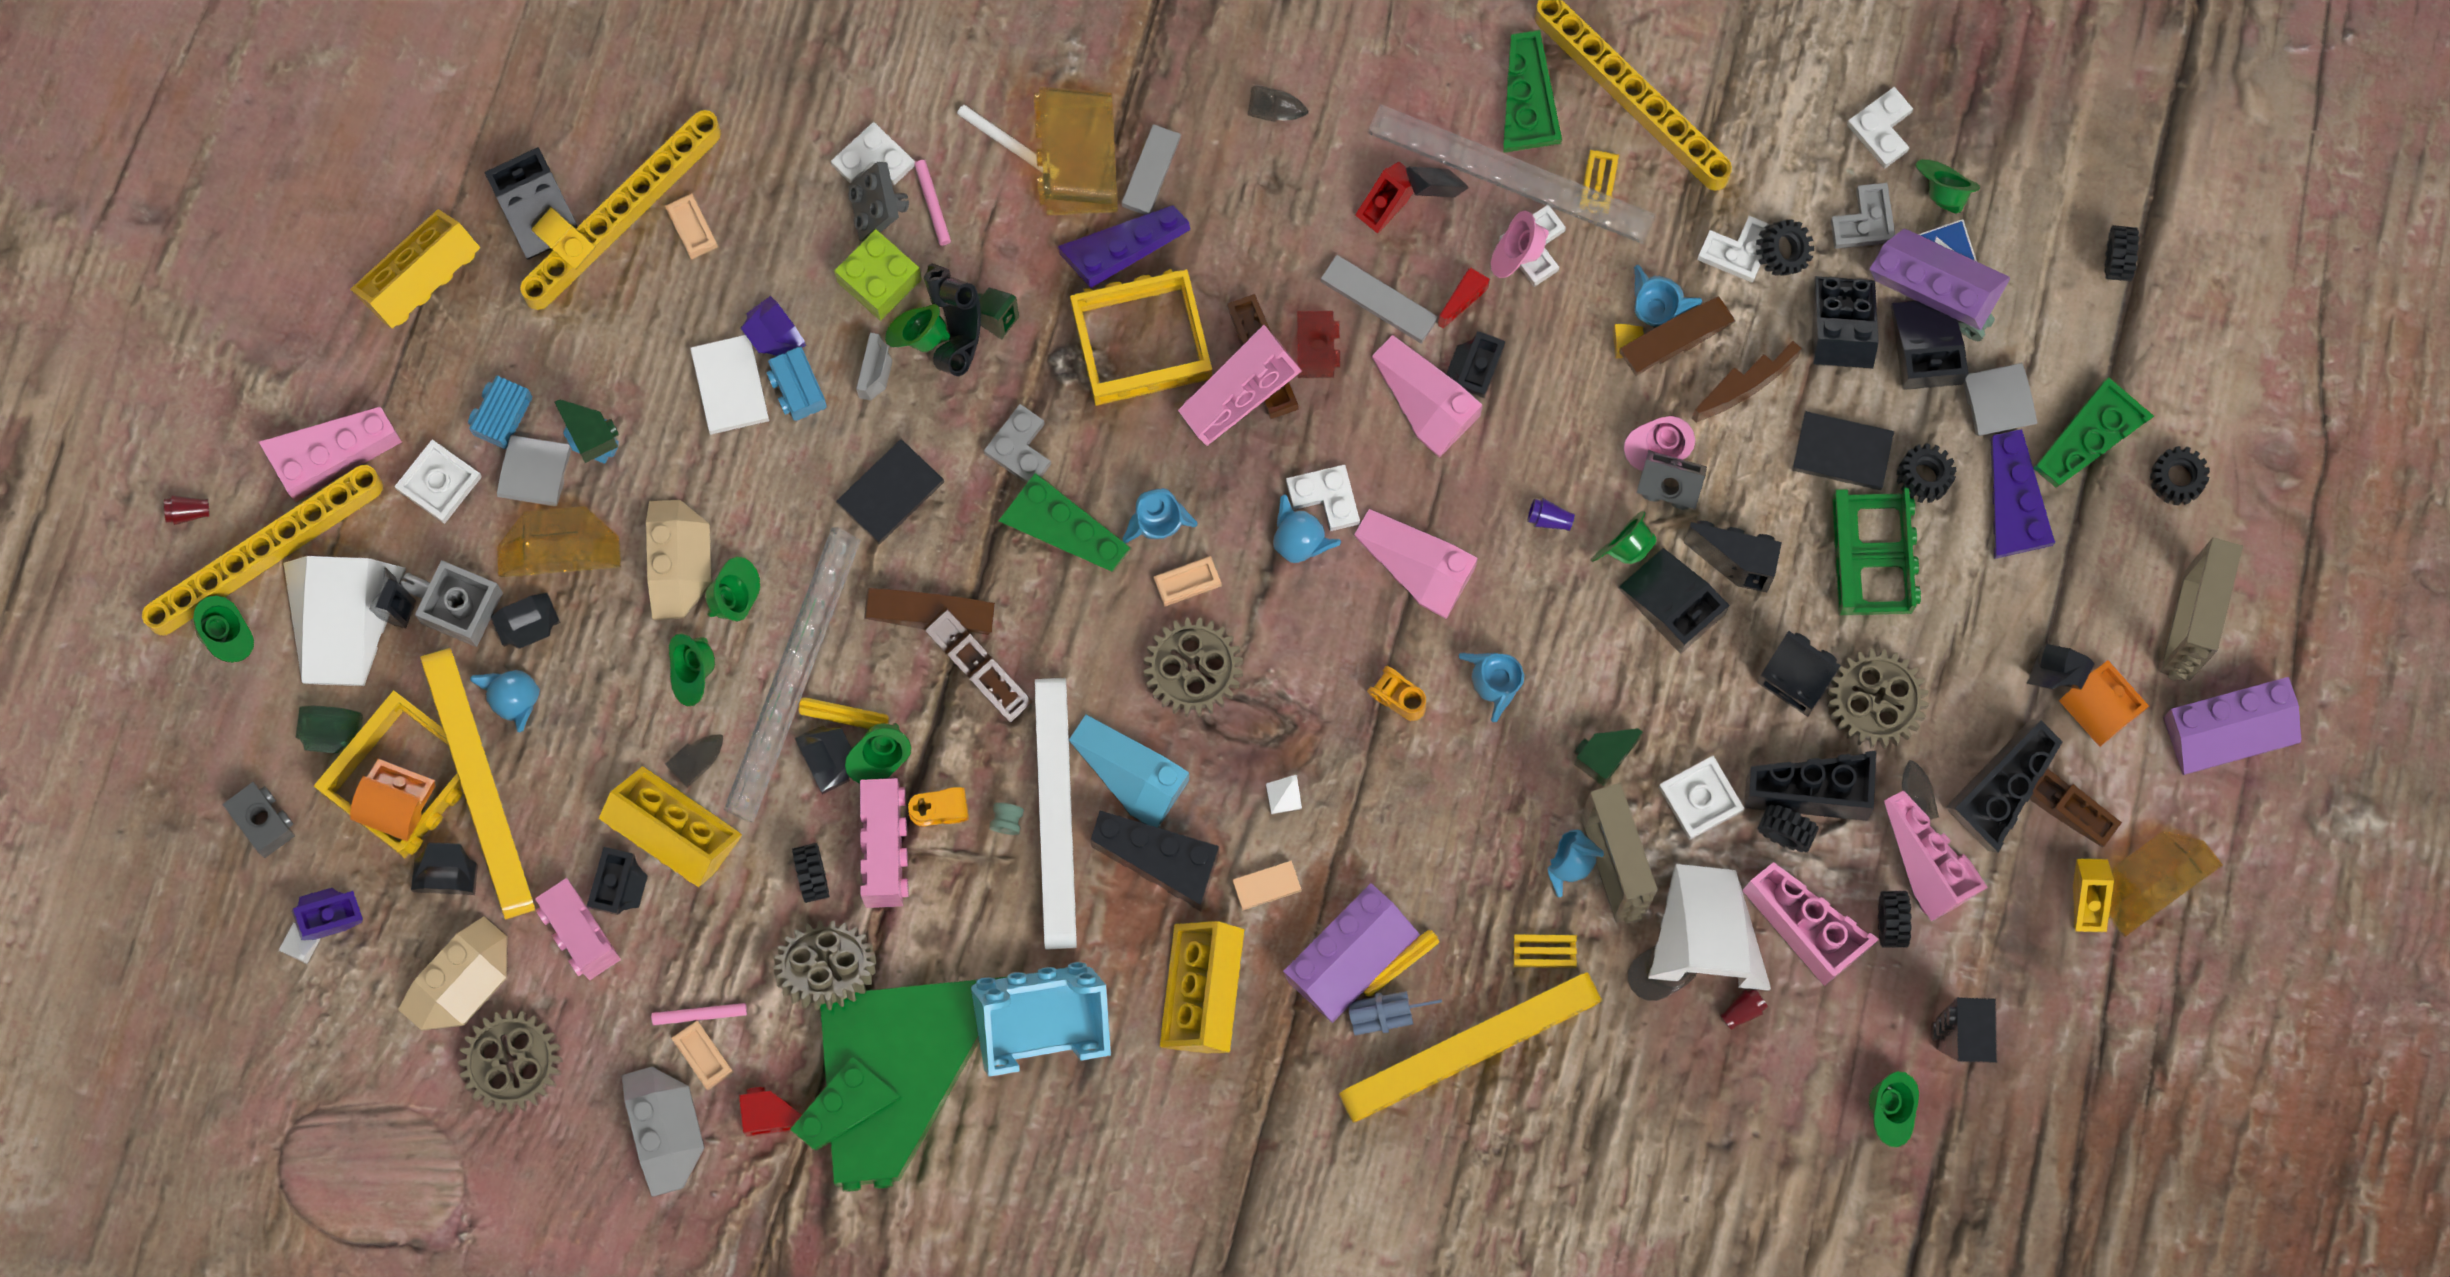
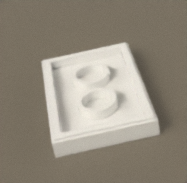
M746 335L691 347L710 435L769 421L753 346Z

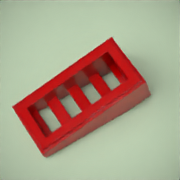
M1472 268L1468 269L1441 311L1438 326L1444 329L1484 294L1489 288L1490 279Z

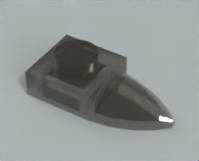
M1260 85L1251 87L1247 116L1276 122L1278 120H1296L1307 115L1309 112L1300 100L1289 93Z
M710 735L695 741L691 745L687 743L665 763L666 767L688 788L716 761L723 745V735Z
M1909 760L1903 773L1902 791L1909 795L1930 820L1939 818L1933 788L1928 776L1917 763Z

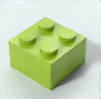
M877 229L834 270L837 283L880 321L922 280L920 268Z

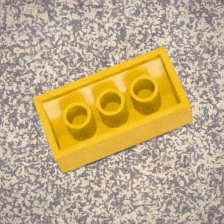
M437 209L350 290L383 323L393 329L395 326L403 324L408 319L409 313L417 306L426 303L435 289L440 285L448 283L452 279L453 273L459 267L471 262L475 257V253L481 247L458 221Z
M644 766L640 767L610 791L598 818L611 829L619 832L636 846L648 852L662 864L668 866L698 888L716 873L742 836L736 829Z
M1219 921L1174 924L1159 1047L1199 1053H1230L1244 929Z

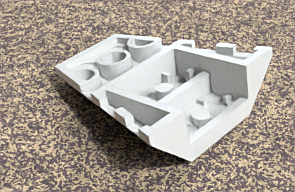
M305 556L283 563L302 683L365 686L378 649L377 644L387 622L379 619L372 613L369 608L381 591L384 567L396 577L398 583L403 579L406 569L369 558Z
M1676 864L1666 900L1665 914L1661 921L1659 939L1654 951L1653 965L1650 968L1648 978L1679 981L1685 972L1738 977L1739 988L1769 991L1771 989L1736 870Z

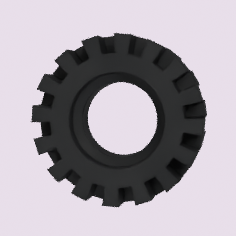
M1790 219L1765 226V230L1759 233L1762 239L1756 240V245L1761 246V249L1756 250V255L1762 254L1763 257L1758 261L1760 265L1767 264L1764 270L1767 272L1772 271V275L1785 276L1799 273L1802 269H1806L1809 266L1807 262L1813 259L1809 252L1814 251V246H1809V242L1814 241L1813 237L1806 236V233L1809 232L1808 228H1801V222H1794V220ZM1781 237H1785L1790 243L1791 255L1789 259H1785L1780 253L1779 241Z
M2112 225L2106 245L2107 251L2105 253L2106 279L2132 281L2138 259L2137 251L2139 250V230L2137 227Z
M1925 443L1923 447L1920 444L1916 445L1907 452L1899 464L1896 475H1899L1897 482L1898 484L1904 483L1901 488L1902 492L1904 488H1909L1911 492L1910 498H1914L1915 495L1918 496L1917 502L1923 503L1926 498L1927 503H1933L1935 498L1938 501L1946 494L1955 481L1956 467H1951L1954 464L1953 458L1946 459L1949 454L1946 450L1942 454L1938 452L1940 446L1935 445L1933 449H1930L1929 443ZM1918 465L1930 467L1935 472L1937 479L1934 482L1922 479L1916 472V467Z
M2177 446L2172 451L2171 449L2166 450L2155 462L2151 469L2153 471L2150 474V480H2153L2151 487L2152 489L2157 488L2156 495L2159 498L2162 495L2166 497L2164 502L2169 503L2172 500L2174 505L2179 506L2181 502H2184V505L2192 500H2196L2206 488L2210 478L2207 475L2210 473L2209 467L2205 468L2204 466L2207 463L2205 458L2201 460L2198 458L2200 455L2198 451H2195L2193 454L2190 453L2191 448L2185 447L2184 450H2181V446ZM2173 466L2185 467L2191 475L2190 483L2186 486L2173 484L2169 478V469Z
M1768 805L1757 830L1763 834L1762 836L1770 838V841L1777 842L1784 848L1786 846L1790 850L1795 851L1796 849L1798 852L1807 853L1811 848L1819 827L1816 826L1815 822L1810 821L1808 817H1803L1798 812L1794 813L1789 808L1784 809L1779 805L1777 807L1775 805Z
M813 843L792 848L795 869L804 903L829 898L826 874L818 844Z
M1908 891L1880 892L1878 930L1882 948H1903L1910 945L1912 914H1910L1911 904H1909L1910 897L1908 896Z

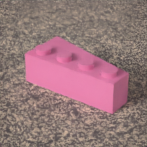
M1263 325L1192 397L1185 401L1178 411L1197 437L1208 446L1302 372V370L1283 345Z
M377 407L260 441L259 443L286 491L297 502L354 468L402 443L383 409Z
M898 778L860 780L861 823H863V828H861L860 843L862 853H864V859L861 860L862 882L865 884V886H861V898L866 908L903 906V897H909L908 878L903 879L902 867H908L907 848H902L901 836H907L906 817L901 818V806H906L905 787H900Z
M1773 862L1754 877L1742 891L1825 986L1868 951L1879 939L1873 934L1863 931L1856 925L1855 921L1837 912L1830 906L1828 901L1822 897L1818 898L1806 889V885Z

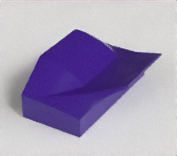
M769 296L746 313L747 319L741 326V330L758 353L779 356L795 348L806 346L795 325L772 296Z
M328 888L300 896L297 907L292 909L301 941L316 940L337 934L363 921L353 891L341 893L333 888Z

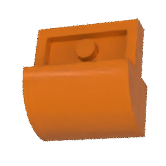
M2109 660L2089 674L2082 690L2072 688L2059 700L2099 747L2104 745L2149 707Z
M377 759L368 776H363L358 784L351 805L350 820L408 842L422 818L421 810L435 788V780Z

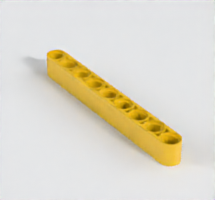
M1538 0L1535 13L1537 25L1704 186L1714 191L1723 189L1727 185L1732 171L1729 159L1563 0ZM1549 8L1554 10L1556 14L1549 16L1544 14L1542 10ZM1570 28L1575 30L1577 34L1570 36L1565 34L1563 30ZM1591 48L1596 50L1598 54L1591 56L1586 54L1584 50ZM1612 68L1617 70L1619 74L1614 76L1608 75L1604 70ZM1633 88L1636 89L1640 94L1632 96L1629 95L1625 90ZM1654 108L1661 114L1652 116L1646 110ZM1672 128L1678 129L1682 134L1680 136H1672L1667 130ZM1698 149L1703 155L1693 156L1689 150ZM1719 169L1724 175L1716 177L1711 174L1710 170Z
M708 110L695 113L576 228L596 246L577 269H574L553 250L521 282L520 290L530 308L541 310L550 305L718 142L721 130L714 113ZM705 124L713 126L707 132L699 131L700 127ZM688 144L692 146L687 152L678 151L682 145ZM662 165L671 166L667 172H657V169ZM642 185L649 186L648 191L645 193L636 192L637 188ZM619 206L628 207L627 211L623 214L615 213ZM597 227H607L603 234L597 235L593 233ZM555 268H564V271L561 275H551V272ZM533 289H543L542 293L539 296H529L530 292Z
M360 465L147 604L142 611L143 622L157 635L161 636L172 633L193 619L194 609L204 598L228 596L377 498L383 490L381 478L371 466ZM367 477L373 478L370 486L360 487L363 479ZM347 494V499L344 503L334 504L337 496ZM321 511V516L318 520L309 521V517L313 512ZM296 528L295 534L292 537L283 538V534L287 529ZM270 545V549L266 554L257 555V551L261 546ZM244 562V566L239 572H231L235 563ZM218 579V583L213 589H205L209 580ZM192 596L191 602L187 606L179 607L183 597ZM165 613V619L161 623L153 624L156 615Z
M449 647L420 656L503 916L507 920L535 911L529 887L452 650Z
M1583 973L1346 1088L1339 1093V1096L1353 1123L1360 1121L1582 1013L1603 1000L1589 973Z

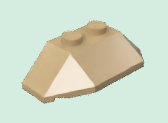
M681 500L649 501L646 518L647 580L653 620L685 618L689 610L706 592L707 587L712 583L710 524Z
M484 916L457 933L417 976L398 1010L421 1031L464 1026L507 979L508 937Z

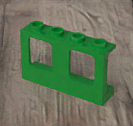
M1904 488L1902 494L1848 495V489H1836L1832 496L1838 615L1912 614L1917 604L1921 602L1920 586H1915V575L1919 573L1918 556H1913V545L1917 544V529L1911 525V516L1915 515V499L1910 498L1909 488ZM1861 509L1898 510L1901 540L1890 543L1861 542L1858 529V511ZM1876 567L1901 568L1904 579V600L1886 602L1865 601L1862 595L1861 570L1863 568Z

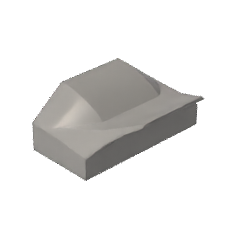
M870 333L856 388L861 399L872 400L884 391L887 386L893 360L888 352L889 346L883 342L879 334Z

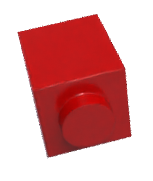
M1400 161L1383 170L1355 214L1356 217L1377 234L1401 210L1414 193L1406 171L1407 167Z
M765 1087L749 1088L746 1090L747 1094L739 1095L742 1128L746 1137L791 1131V1127L802 1116L772 1091H766Z

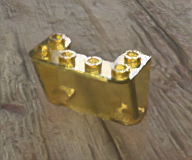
M1039 86V92L1034 93V109L1036 115V139L1042 138V148L1036 149L1037 167H1043V177H1038L1040 206L1046 205L1047 215L1118 212L1112 93Z

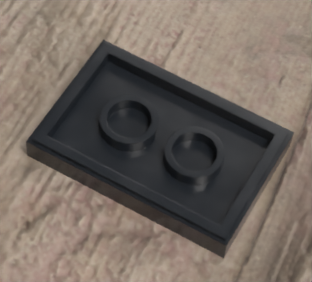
M1805 411L1792 471L1881 491L1894 431Z
M900 439L836 502L880 545L944 483V479Z

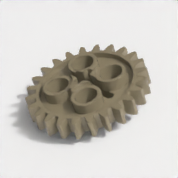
M1186 618L1185 626L1183 627L1175 620L1173 621V631L1164 626L1162 628L1163 638L1157 635L1153 636L1157 647L1147 646V652L1153 656L1144 658V664L1151 666V668L1144 670V676L1153 677L1147 682V688L1157 687L1153 692V698L1157 699L1163 696L1162 707L1164 708L1172 703L1174 714L1178 712L1180 707L1184 708L1185 717L1189 716L1191 709H1195L1198 717H1201L1202 708H1206L1210 714H1213V704L1216 703L1223 708V697L1233 699V693L1230 688L1239 689L1240 683L1234 679L1243 677V671L1235 668L1243 664V658L1234 657L1240 652V647H1230L1234 637L1231 635L1223 638L1225 628L1221 627L1214 631V621L1212 620L1207 627L1202 626V618H1198L1196 625H1191L1190 619ZM1191 640L1197 642L1199 648L1194 652H1187L1182 646L1186 641ZM1173 650L1177 651L1183 659L1172 655L1171 652ZM1211 659H1219L1223 662V666L1219 670H1211L1206 664ZM1196 662L1199 663V671L1193 669L1191 672L1188 671L1187 663L1190 665H1194ZM1169 664H1175L1180 668L1179 673L1174 676L1165 674L1163 670ZM1203 675L1216 681L1215 684L1209 683ZM1194 682H1199L1204 686V690L1199 694H1192L1187 688Z
M1870 649L1867 658L1861 652H1858L1856 662L1851 658H1847L1845 661L1847 669L1842 666L1839 668L1837 673L1840 677H1834L1831 682L1837 688H1830L1827 692V695L1835 699L1829 701L1827 706L1837 709L1832 714L1831 719L1840 718L1842 720L1837 729L1841 730L1847 727L1849 729L1847 739L1856 734L1858 736L1857 745H1861L1867 739L1871 749H1873L1877 741H1880L1882 748L1886 749L1889 740L1895 746L1899 745V735L1908 740L1911 737L1909 729L1917 732L1920 725L1916 720L1923 721L1926 717L1920 710L1927 709L1929 703L1921 700V698L1926 697L1929 691L1919 688L1925 682V678L1915 679L1914 676L1919 669L1917 667L1909 670L1907 668L1909 659L1899 663L1897 652L1890 659L1887 658L1886 649L1882 650L1879 657H1876L1874 650ZM1870 673L1874 675L1877 683L1875 685L1866 684L1862 679V674ZM1891 686H1901L1905 690V696H1895L1891 692ZM1857 687L1861 692H1855L1852 688ZM1876 693L1881 695L1880 704L1874 702ZM1855 700L1862 702L1865 706V711L1861 713L1854 711L1850 703ZM1900 705L1904 710L1900 711L1896 706ZM1889 713L1894 718V723L1890 725L1884 724L1880 720L1879 714Z
M818 921L817 928L815 929L806 924V932L802 933L795 929V939L785 937L786 946H778L779 955L774 956L775 966H773L777 987H782L783 996H791L793 1004L801 999L803 1008H806L810 1003H814L815 1010H818L821 1004H826L828 1010H831L833 1002H837L841 1007H844V999L848 998L853 1002L856 1001L855 992L864 994V984L871 985V975L876 974V959L872 943H867L865 934L859 936L858 928L856 927L848 932L847 923H843L839 928H835L834 921H831L828 927H824L823 923Z
M511 1010L507 1011L506 1019H503L498 1012H495V1022L491 1023L484 1017L483 1023L485 1027L483 1029L477 1026L472 1027L477 1034L475 1038L465 1037V1040L471 1045L469 1048H460V1052L467 1056V1059L458 1061L461 1067L467 1068L466 1071L460 1074V1077L471 1080L466 1084L465 1089L468 1091L477 1089L473 1095L476 1101L485 1096L483 1101L484 1107L489 1108L495 1102V1110L499 1113L504 1105H506L508 1112L511 1114L514 1113L515 1105H519L521 1110L526 1111L527 1101H531L535 1106H538L536 1096L540 1094L548 1098L549 1095L544 1088L546 1086L556 1087L555 1082L551 1080V1076L561 1075V1072L554 1068V1064L563 1062L561 1057L554 1055V1053L561 1049V1046L559 1044H550L556 1038V1035L553 1032L545 1034L549 1027L545 1022L536 1027L538 1018L535 1015L526 1021L527 1017L524 1011L519 1013L517 1019H515ZM503 1035L507 1036L509 1053L517 1059L513 1062V1067L520 1083L519 1088L514 1087L512 1070L504 1064L508 1062V1055L501 1038ZM528 1035V1045L523 1049H516L514 1043L517 1037ZM491 1044L498 1045V1054L492 1059H486L484 1051L487 1046ZM532 1064L536 1065V1075L531 1079H524L523 1070L525 1067ZM505 1074L507 1077L506 1084L500 1089L493 1088L492 1082L495 1076Z

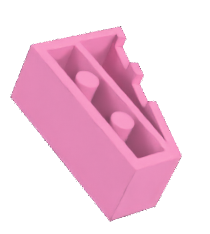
M567 878L535 898L540 906L536 909L537 914L545 925L551 923L556 933L552 937L562 951L567 948L572 956L569 963L578 976L584 974L590 981L621 960Z

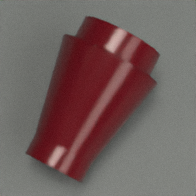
M172 495L171 498H165V522H173L174 525L203 517H210L208 499Z
M1745 989L1720 1016L1730 1030L1743 1023L1764 1015L1763 1011L1768 1008V1005L1756 989L1748 991Z

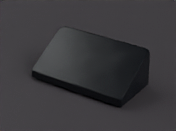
M1406 168L1415 196L1456 197L1468 189V185L1449 169Z

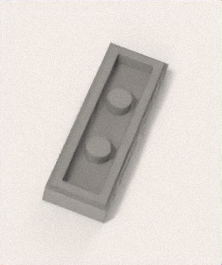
M1153 124L1123 198L1122 207L1144 215L1152 212L1180 142L1181 134Z

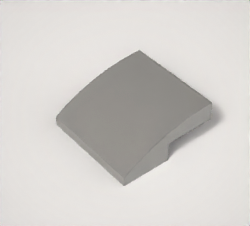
M2023 363L1968 374L1964 381L1967 404L1971 405L1976 435L1980 436L2038 424Z
M511 435L502 465L497 497L557 506L564 486V473L571 454L570 445Z

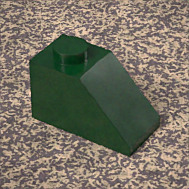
M989 287L984 294H978L981 309V326L1002 340L1019 318L1017 298L1010 293Z
M561 399L554 402L585 463L618 447L614 437L618 436L619 433L612 419L605 421L600 411Z
M1635 728L1596 733L1589 741L1584 738L1574 751L1577 755L1574 765L1604 786L1640 740L1643 731Z

